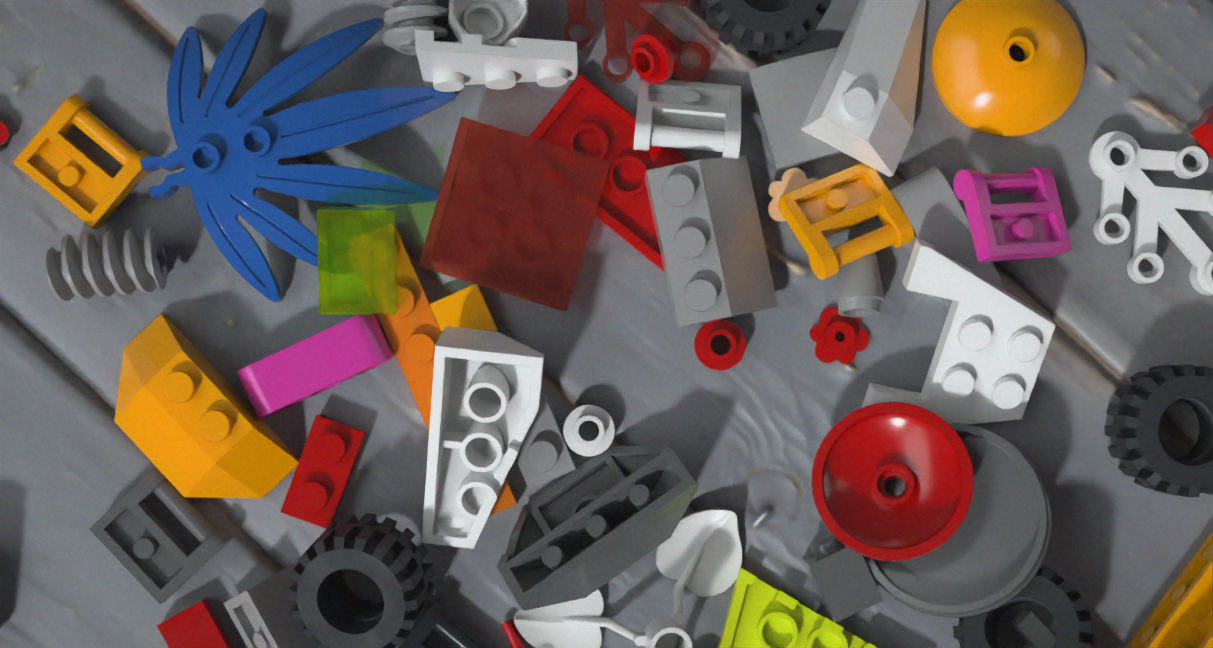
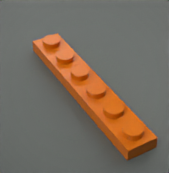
M390 222L349 240L346 244L429 431L435 345L442 331L430 307V300L395 222ZM507 476L489 516L518 503Z

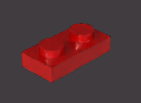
M320 414L316 415L280 512L325 529L331 526L336 519L367 431Z

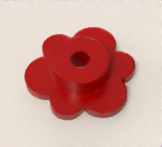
M833 307L821 312L819 316L820 325L813 326L809 332L811 340L817 343L814 349L815 356L823 363H832L838 360L841 364H850L855 359V352L863 351L869 343L868 333L859 327L860 317L839 315L838 309ZM837 332L843 335V339L840 342L835 339Z

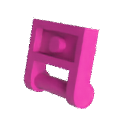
M1029 167L1024 172L983 174L978 169H963L956 173L953 181V190L955 196L964 202L978 262L1056 257L1072 251L1055 179L1048 167ZM1025 193L1028 197L1032 198L1033 202L991 204L989 194Z

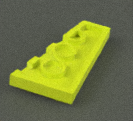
M739 568L717 648L877 647L846 631L830 619L805 607L784 592L759 580L755 575L743 568Z

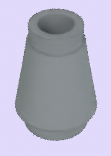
M876 252L839 268L833 302L838 304L839 315L846 317H873L880 314V304L885 302Z

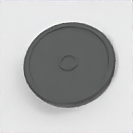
M948 423L963 441L973 468V498L964 522L953 537L944 545L919 558L906 561H882L866 556L863 557L876 581L899 602L925 614L946 618H961L986 613L998 608L1014 598L1029 584L1040 568L1048 550L1051 537L1052 515L1049 496L1044 482L1033 463L1021 450L1005 438L980 427ZM899 479L890 480L885 488L886 493L891 496L901 494L905 488V483Z

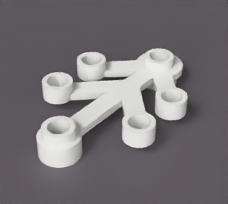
M1114 131L1096 139L1089 152L1090 167L1094 174L1102 180L1100 218L1094 224L1096 239L1102 244L1113 245L1123 242L1128 237L1130 223L1121 214L1124 187H1126L1137 199L1133 257L1127 265L1129 277L1136 283L1147 284L1159 280L1163 275L1164 263L1156 254L1159 225L1192 263L1189 278L1193 288L1200 294L1213 296V278L1211 275L1213 253L1175 210L1203 211L1213 216V189L1207 191L1155 186L1142 171H1173L1175 175L1182 179H1191L1202 175L1206 171L1209 162L1206 152L1197 146H1189L1177 152L1141 149L1131 135ZM1112 148H1118L1123 152L1124 162L1121 166L1115 165L1111 161L1110 152ZM1185 154L1192 155L1196 160V168L1193 172L1188 171L1183 165ZM1108 220L1115 221L1119 226V233L1116 238H1111L1105 233L1104 227ZM1142 259H1147L1152 265V273L1147 278L1142 276L1138 270L1139 262Z

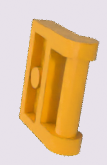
M74 94L61 104L12 163L92 229L99 230L136 184L151 173L143 170L140 159L151 155L144 149L137 151L90 112V104L78 94ZM72 127H78L123 165L115 177L65 137Z
M864 163L857 164L781 195L777 205L809 256L810 266L820 280L836 275L839 272V267L892 245L895 248H899L914 240V230L909 219L876 170ZM878 216L883 224L878 229L833 248L830 247L825 239Z

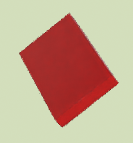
M580 73L516 153L665 273L646 187L645 174L646 170L689 162L690 160L675 148L649 146V151L634 150L636 117Z

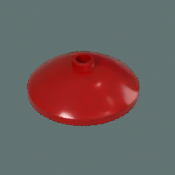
M882 402L859 408L842 418L832 427L821 442L816 453L812 468L811 484L814 503L822 521L842 544L854 552L872 559L906 561L935 551L958 531L970 509L974 491V475L970 456L963 441L945 420L917 405L903 402ZM899 479L905 483V488L901 494L891 496L886 493L885 488L890 480Z

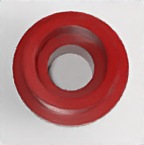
M647 32L639 35L632 44V65L646 82L660 84L668 80L677 69L679 64L678 50L675 43L667 35Z
M718 319L707 322L698 330L694 339V351L698 360L712 370L722 371L734 367L740 362L745 353L746 342L743 332L736 324L728 320ZM716 335H723L729 340V350L723 355H717L711 349V340Z

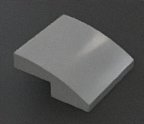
M838 47L792 57L748 70V77L776 171L823 157L826 159L843 154L840 150L801 130Z

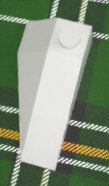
M926 0L859 1L801 128L802 131L888 177L894 175L914 130Z
M445 326L435 345L422 543L474 549L499 491L539 409L544 354L496 331Z

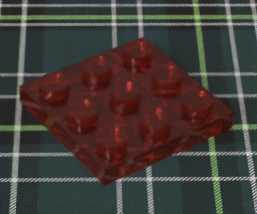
M461 117L418 266L563 312L568 311L612 162Z

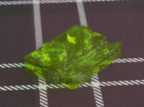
M319 207L316 210L319 314L372 315V313H388V315H396L398 311L396 208Z

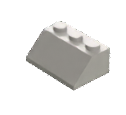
M746 155L739 156L738 159L724 157L698 159L646 170L645 182L676 328L778 307Z

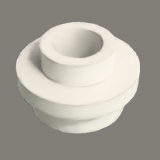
M582 405L574 409L567 416L563 427V434L567 445L575 453L582 456H596L603 453L611 445L614 439L615 427L611 416L603 408L596 405ZM593 421L598 425L599 434L594 440L588 441L580 436L579 427L583 422Z

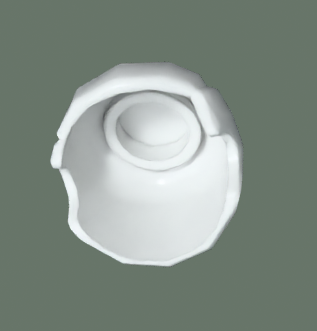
M528 0L449 1L448 24L459 41L462 33L481 34L482 40L490 42L493 46H503L509 39L518 37L527 22Z

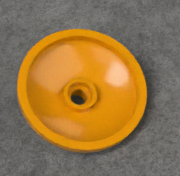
M961 0L948 12L937 29L931 48L930 67L938 96L956 119L969 128L983 134L996 137H1017L1046 127L1068 109L1082 83L1085 68V52L1082 38L1075 22L1069 13L1055 0ZM1010 46H1019L1023 50L1024 60L1022 62H1017L1010 57Z

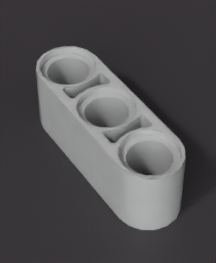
M932 166L889 190L912 224L914 240L911 242V245L913 247L916 239L924 240L934 246L937 251L953 261L956 260L968 267L974 274L995 287L998 286L1005 290L1004 284L992 261L978 262L968 218L939 169ZM941 298L949 311L952 300Z

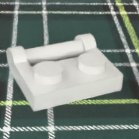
M639 77L634 150L649 151V146L722 152V157L738 159L741 143V86L669 79L660 84H650Z

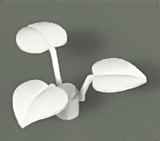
M706 509L693 512L682 517L671 538L657 547V568L663 575L677 580L673 589V614L671 617L664 616L653 619L648 623L644 632H637L609 617H600L604 608V600L598 589L582 599L526 611L520 608L514 616L515 626L525 640L535 648H600L602 644L600 627H607L634 641L637 646H644L645 648H693L690 637L681 626L685 620L683 614V590L687 586L695 595L711 597L725 592L735 582L742 564V547L738 532L737 515L728 509Z

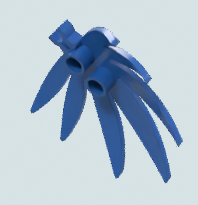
M259 8L252 13L228 39L210 71L202 98L204 61L198 30L193 26L186 28L174 51L167 81V107L171 129L178 148L164 158L149 156L140 159L142 169L148 172H154L161 168L171 172L184 167L185 169L166 176L162 184L149 187L150 195L154 199L162 200L174 195L179 188H191L200 218L219 251L250 285L273 302L282 301V295L276 278L259 245L245 226L238 220L239 215L262 236L289 254L318 268L341 276H348L350 271L343 261L307 227L281 209L256 196L257 189L262 188L303 199L351 205H405L435 202L439 199V194L433 189L380 172L322 164L280 165L284 159L334 149L381 134L428 114L456 98L455 92H441L433 87L372 88L322 97L265 117L266 112L311 86L371 39L384 27V22L380 18L366 20L345 27L298 50L257 81L232 108H228V103L252 61L268 17V12L264 8Z

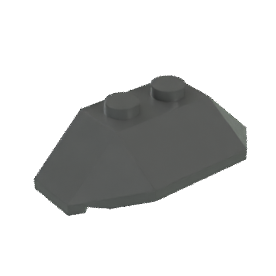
M656 445V447L609 446L603 453L593 456L576 468V470L523 506L510 535L506 553L502 554L497 568L520 608L524 611L586 598L671 538L699 486L670 445Z

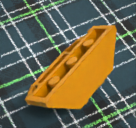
M161 313L124 347L114 422L184 497L264 498L297 468L299 458L262 419H257L254 410L165 314Z
M1213 531L1125 648H1213Z

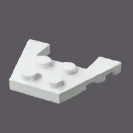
M916 239L902 284L906 290L950 299L952 303L922 391L917 393L869 383L862 407L882 402L910 403L935 413L947 423L959 424L1022 420L1056 325L1047 316L1000 287H995L958 261H953L926 241Z

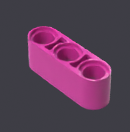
M372 310L354 316L254 362L236 373L257 419L260 420L392 360L394 355Z

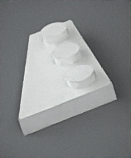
M415 29V49L424 86L433 87L437 91L455 92L462 90L464 85L485 84L490 89L503 90L512 88L516 83L537 82L538 85L543 87H558L565 85L568 80H575L577 78V42L516 37L506 41L503 46H493L490 42L482 40L481 34L462 33L460 41L455 43L434 41V31Z

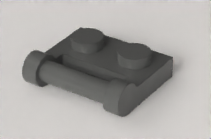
M157 467L146 474L89 528L159 604L166 602L233 539L223 527L217 530L200 510L172 485ZM152 494H155L201 542V545L192 553L144 503Z

